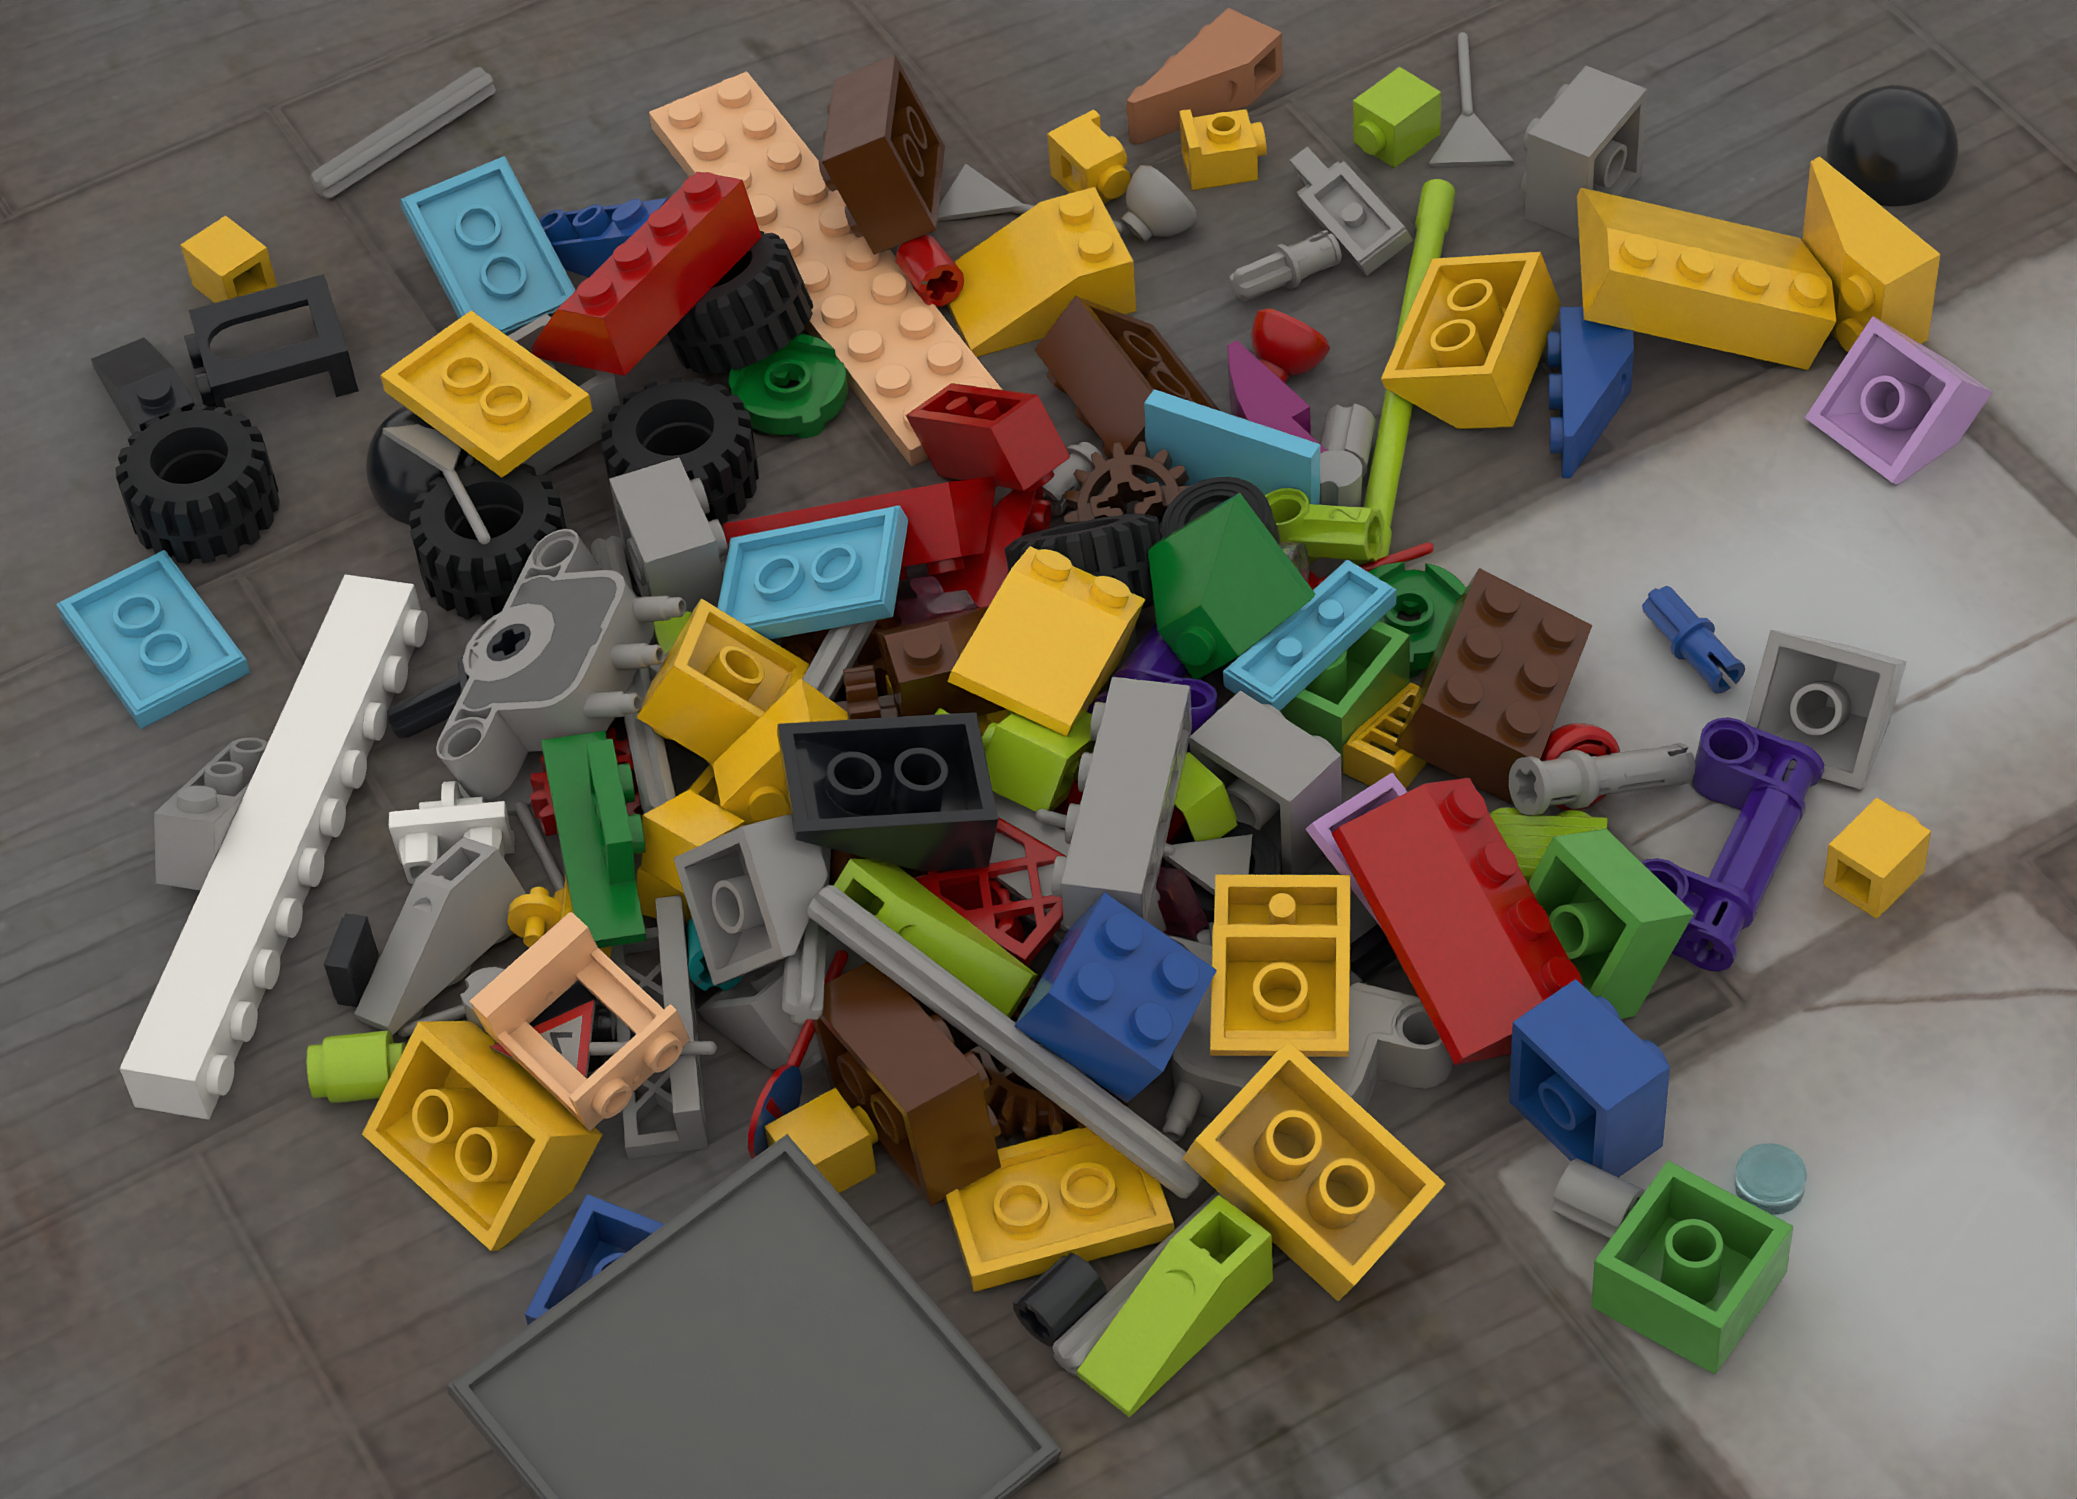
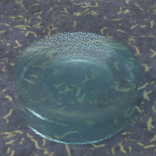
M1772 1143L1753 1146L1746 1150L1737 1162L1734 1183L1736 1194L1739 1198L1772 1215L1784 1214L1794 1209L1804 1196L1807 1177L1806 1167L1802 1159L1793 1150L1785 1146Z

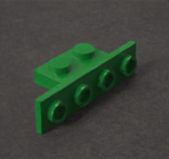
M605 731L541 740L573 914L589 928L598 948L646 941V931L635 882L634 854L645 853L644 833L640 814L628 815L625 804L635 802L630 764H617L613 740L606 738Z

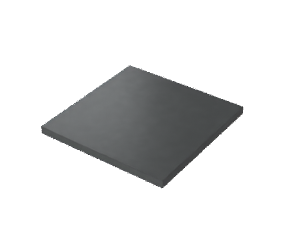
M788 1134L448 1384V1394L534 1499H1009L1058 1460L1062 1452L1060 1447Z

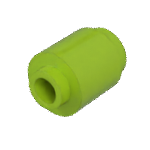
M386 1030L324 1037L323 1044L309 1045L307 1048V1075L312 1097L314 1099L328 1097L331 1104L380 1099L406 1047L405 1043H394L391 1032Z

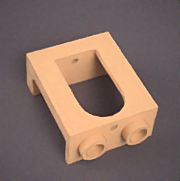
M571 911L469 1001L485 1031L589 1131L603 1119L611 1118L621 1112L630 1101L632 1093L652 1074L669 1068L680 1056L683 1046L690 1041L678 1011L671 1004L663 1009L597 947L589 928ZM576 981L583 984L636 1034L589 1078L584 1077L529 1024Z

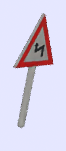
M594 1000L533 1027L586 1078L588 1077L589 1058L591 1055H614L627 1043L591 1042L595 1011ZM689 1041L683 1046L680 1055H712L716 1052L717 1046L712 1041ZM499 1043L490 1046L492 1050L516 1061Z

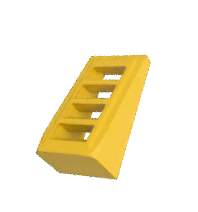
M1410 682L1352 734L1343 745L1344 774L1371 786L1393 772L1405 789L1410 785L1427 761L1395 746L1397 738L1391 736L1393 732L1398 735L1400 734L1404 725L1402 721L1404 718H1407L1420 686ZM1384 746L1396 752V754L1393 756L1381 750L1380 747Z

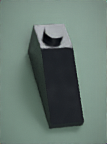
M144 337L91 359L96 373L131 434L135 431L147 429L145 423L155 417L163 419L169 416V411L181 408L182 412L191 411L195 406L174 367Z

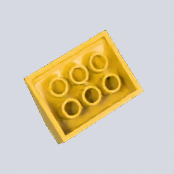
M1580 188L1577 194L1584 320L1809 370L1837 321L1832 279L1800 238Z

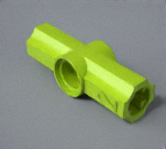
M1282 488L1265 495L1279 530V546L1297 570L1307 567L1317 558L1377 562L1383 549V531L1385 526L1381 509L1309 504L1306 494L1294 488Z

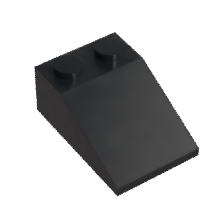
M976 712L778 724L777 736L795 840L922 872L989 867L998 824V814Z

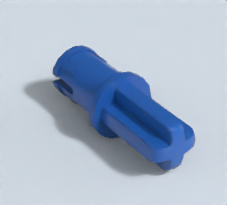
M1664 586L1660 589L1655 588L1648 593V598L1642 605L1643 613L1671 642V653L1677 659H1686L1708 683L1709 688L1714 693H1723L1731 689L1722 678L1723 673L1718 667L1735 684L1740 681L1745 672V665L1714 634L1715 626L1708 618H1699L1673 588L1669 586Z

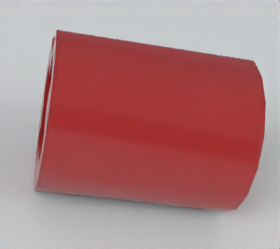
M925 234L901 244L896 253L895 263L908 277L913 289L925 304H934L936 307L944 306L958 297L964 285L963 272L934 237Z

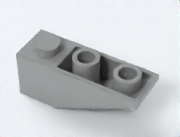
M259 738L233 740L154 812L156 884L201 891L268 744L265 740Z
M462 837L416 878L354 1013L360 1022L382 1031L389 1030L393 1035L404 1024L417 1020L423 1013L424 1006L443 989L462 980L470 971L471 964L492 945L504 941L514 933L510 930L507 923L509 905L515 898L526 894L498 848Z

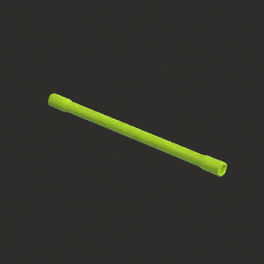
M1432 179L1422 186L1415 221L1417 231L1395 344L1431 260L1441 258L1444 238L1449 231L1456 195L1453 185L1445 180ZM1388 389L1385 391L1363 508L1381 509L1385 523L1383 549L1378 559L1389 555L1392 538L1390 527L1413 409V403ZM1350 560L1357 566L1370 562L1361 560Z

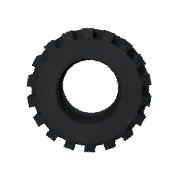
M760 231L762 238L667 333L681 364L686 369L692 368L693 372L698 373L710 371L713 374L723 373L731 370V368L737 370L781 350L805 329L804 325L810 321L813 314L811 311L813 301L784 239H780L779 235L774 233L764 234V231Z
M679 377L668 378L669 383L658 385L656 381L644 385V391L640 393L632 391L623 397L624 405L612 408L608 414L609 422L603 424L601 431L603 441L601 445L608 480L679 457L689 480L700 478L710 508V513L705 514L708 522L718 519L720 525L729 522L728 515L730 513L739 515L747 507L745 499L753 498L757 490L756 480L759 479V469L748 411L744 410V404L737 395L729 396L728 388L718 383L710 387L707 386V380L694 378L691 382H682V378Z
M207 405L194 406L191 411L182 412L181 408L169 411V416L163 419L155 417L145 423L147 429L135 431L128 438L130 446L121 448L118 455L120 465L116 467V478L134 533L138 535L140 543L146 549L153 548L155 554L165 550L170 557H176L177 563L190 564L193 559H201L202 563L216 561L215 557L227 554L228 557L240 552V546L244 544L252 545L261 538L259 530L270 528L274 521L273 512L278 511L280 500L278 497L279 490L267 449L258 427L251 426L250 419L242 414L232 416L231 410L223 407L210 411L207 409Z
M474 461V466L463 468L461 465L455 468L490 535V542L488 544H481L478 541L446 478H435L428 484L430 492L420 493L415 500L416 510L411 511L409 523L422 580L430 597H436L438 605L446 611L456 608L457 614L460 617L470 619L475 614L482 616V620H489L502 612L536 544L554 531L567 529L561 499L557 489H553L552 481L545 474L536 475L535 468L525 463L513 469L503 478L480 461Z
M1138 513L1071 523L1024 535L1004 548L1009 572L1029 546L1037 550H1052L1067 557L1071 561L1072 566L1096 577H1112L1123 582L1130 589L1131 593L1145 599L1142 609L1154 605L1148 549L1153 544L1162 540L1157 517Z

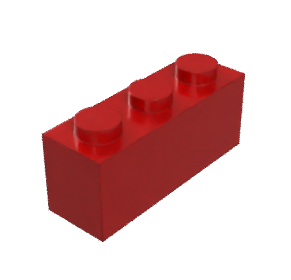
M951 383L905 415L938 476L959 480L994 476L996 487L1030 492L1047 484L1054 477L1053 470L1070 458L1046 409L1036 394Z

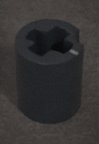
M1070 1253L1068 1256L1063 1255L1013 1302V1309L1019 1321L1032 1336L1047 1346H1053L1056 1340L1107 1294V1290L1103 1280L1091 1265L1080 1256Z

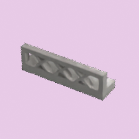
M682 896L656 898L657 927L645 929L646 941L612 946L611 960L651 998L663 1005L664 1009L671 1004L678 1011L690 1041H699L695 989L688 969L687 921ZM657 949L660 951V963L646 977L626 964V954ZM616 1017L617 1042H629L636 1034ZM680 1055L655 1084L649 1080L642 1083L632 1093L630 1101L622 1110L625 1149L628 1159L709 1148L701 1056ZM636 1090L643 1094L638 1101ZM657 1104L673 1113L677 1130L640 1135L639 1122Z

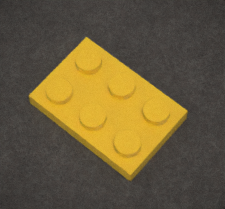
M469 311L381 374L384 391L502 478L593 411L590 395L473 311Z
M1087 1127L1083 1129L1076 1128L1061 1134L1050 1135L997 1149L1001 1163L999 1169L961 1190L956 1189L950 1192L944 1199L973 1292L1043 1274L1063 1255L1068 1256L1070 1253H1074L1088 1262L1162 1242L1175 1230L1174 1221L1160 1182Z

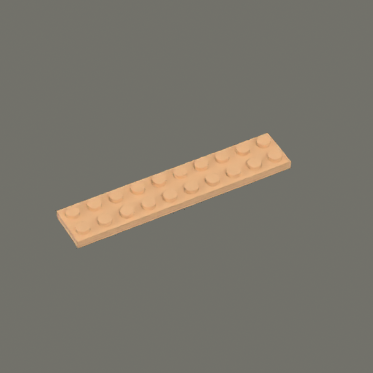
M747 71L649 112L652 130L688 177L696 172H710L714 175L743 179L759 230L764 231V234H777L780 239L785 240L813 301V308L811 309L813 314L810 321L804 325V328L811 336L826 341L835 349L836 358L841 363H844L848 385L911 467L929 458L905 415L951 383L1002 390L934 304H925L915 292L908 277L895 263L896 256L892 251L888 249L874 255L864 236L857 238L853 234L845 215L846 204L838 190L832 192L826 186L820 173L819 160Z

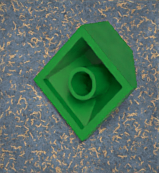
M1240 492L1153 544L1148 549L1157 631L1194 679H1200L1240 656L1311 601L1316 595Z

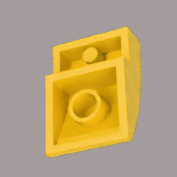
M1215 874L1212 967L1217 971L1211 983L1210 1056H1273L1288 1040L1306 1057H1349L1350 875Z

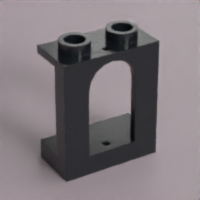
M324 274L189 310L195 333L186 335L184 338L193 369L205 367L206 372L195 374L203 405H207V408L215 405L216 408H226L224 399L327 371L329 372L336 397L359 391L349 352ZM307 305L309 306L318 337L237 359L220 358L210 350V343L214 336L225 328Z

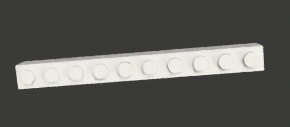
M344 575L120 1066L121 1074L135 1107L209 1120L219 1096L226 1095L230 1090L234 1078L235 1059L242 1043L250 1041L254 1035L258 1018L257 1009L266 989H272L277 982L280 971V956L289 937H295L300 929L303 903L310 887H316L322 878L324 855L332 837H338L343 830L347 802L353 789H358L363 784L367 770L368 754L374 740H381L385 733L388 719L387 710L395 693H401L405 687L408 676V662L415 647H421L425 641L428 617L426 612L420 608L414 584Z

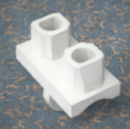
M457 781L442 783L441 801L420 802L419 809L389 812V830L400 864L403 865L410 884H414L420 874L462 837L498 848L503 857L505 854L515 853V836L509 825L505 801L485 803L484 797L461 799Z

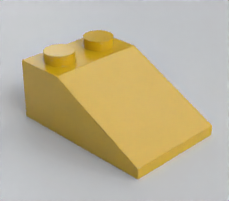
M1821 157L1812 160L1810 163L1802 241L1832 279L1837 321L1832 329L1834 338L1839 341L1844 350L1849 352L1873 316L1920 344L1926 342L1929 338L1941 254Z
M1095 187L1039 202L954 261L963 272L964 285L958 297L951 303L946 304L963 341L976 357H980L1044 338L1075 296L1123 314L1136 312L1134 262Z
M1029 546L1011 568L953 667L947 682L1067 737L1119 665L1145 599L1131 593L1130 589L1123 582L1107 576L1096 577L1072 566L1071 561L1058 552L1047 549L1037 550Z

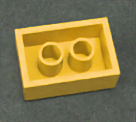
M1288 1040L1195 1139L1182 1158L1232 1205L1272 1234V1242L1338 1302L1357 1284L1446 1184Z

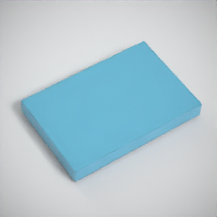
M505 156L401 198L400 207L458 319L469 311H473L502 333L509 336L546 313L549 316H553L555 311L576 291Z
M1153 390L1145 401V438L1150 458L1153 459L1162 449L1168 451L1172 459L1171 468L1183 465L1189 476V480L1184 486H1191L1210 478L1234 477L1252 483L1264 496L1278 489L1294 488L1306 494L1309 504L1320 505V444L1157 390ZM1147 475V484L1158 482L1160 487L1164 486L1157 479Z
M899 505L733 537L730 539L717 608L769 640L891 618L894 614L908 518Z
M165 550L56 604L64 623L140 729L250 673L244 655Z

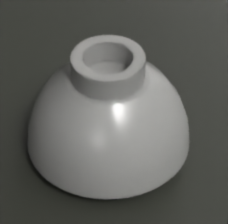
M1140 165L1128 184L1126 193L1128 212L1121 218L1122 223L1144 243L1151 236L1169 237L1180 234L1192 227L1197 222V211L1188 198L1154 167L1150 165Z

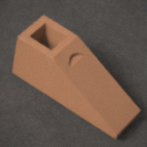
M1227 8L1211 24L1205 25L1197 36L1177 55L1169 57L1164 66L1145 84L1133 90L1126 104L1129 142L1137 145L1180 130L1179 111L1191 109L1192 116L1199 117L1220 112H1231L1250 106L1283 75L1282 32Z

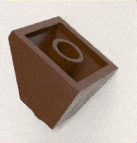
M989 606L876 632L877 643L901 717L934 715L939 708L949 714L976 712L977 716L1007 710L947 682L953 667Z

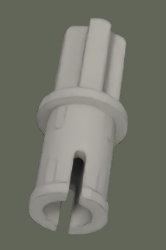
M1328 230L1321 231L1294 245L1286 246L1280 244L1274 246L1270 256L1243 266L1231 274L1229 277L1230 286L1234 290L1236 298L1244 302L1281 286L1289 290L1296 288L1301 280L1309 275L1339 265L1342 258L1341 248L1332 233L1329 234Z

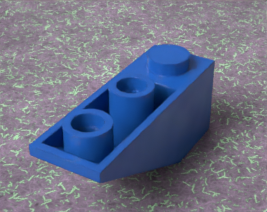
M668 198L649 201L633 199L624 204L604 207L600 204H595L585 209L566 212L557 209L542 216L539 222L563 268L589 278L613 254L614 250L625 243Z
M1560 307L1559 331H1548L1547 367H1559V374H1549L1548 409L1560 410V417H1550L1549 448L1550 454H1561L1562 478H1572L1631 392L1633 330L1584 320L1583 307Z

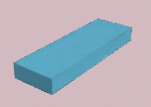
M1346 560L1313 590L1316 595L1311 601L1251 646L1223 671L1224 687L1235 694L1241 690L1261 704H1269L1279 711L1282 710L1396 605L1397 589L1351 561Z

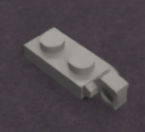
M1308 146L1289 160L1297 170L1298 178L1305 185V187L1297 192L1305 209L1325 230H1328L1329 234L1332 233L1335 236L1339 246L1366 276L1413 241L1405 226L1345 161L1342 163L1337 161L1327 168Z

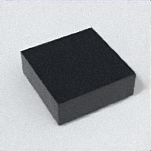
M345 913L344 918H341L324 962L329 983L338 1005L358 1007L379 957L367 916Z

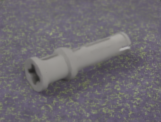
M1682 743L1662 746L1660 748L1612 753L1611 755L1591 757L1589 754L1579 750L1563 752L1557 759L1541 761L1539 758L1528 756L1517 759L1511 767L1509 773L1510 796L1515 807L1527 816L1542 814L1549 806L1562 804L1571 809H1579L1589 806L1600 795L1688 784L1695 774V760L1692 752L1686 753L1689 747Z

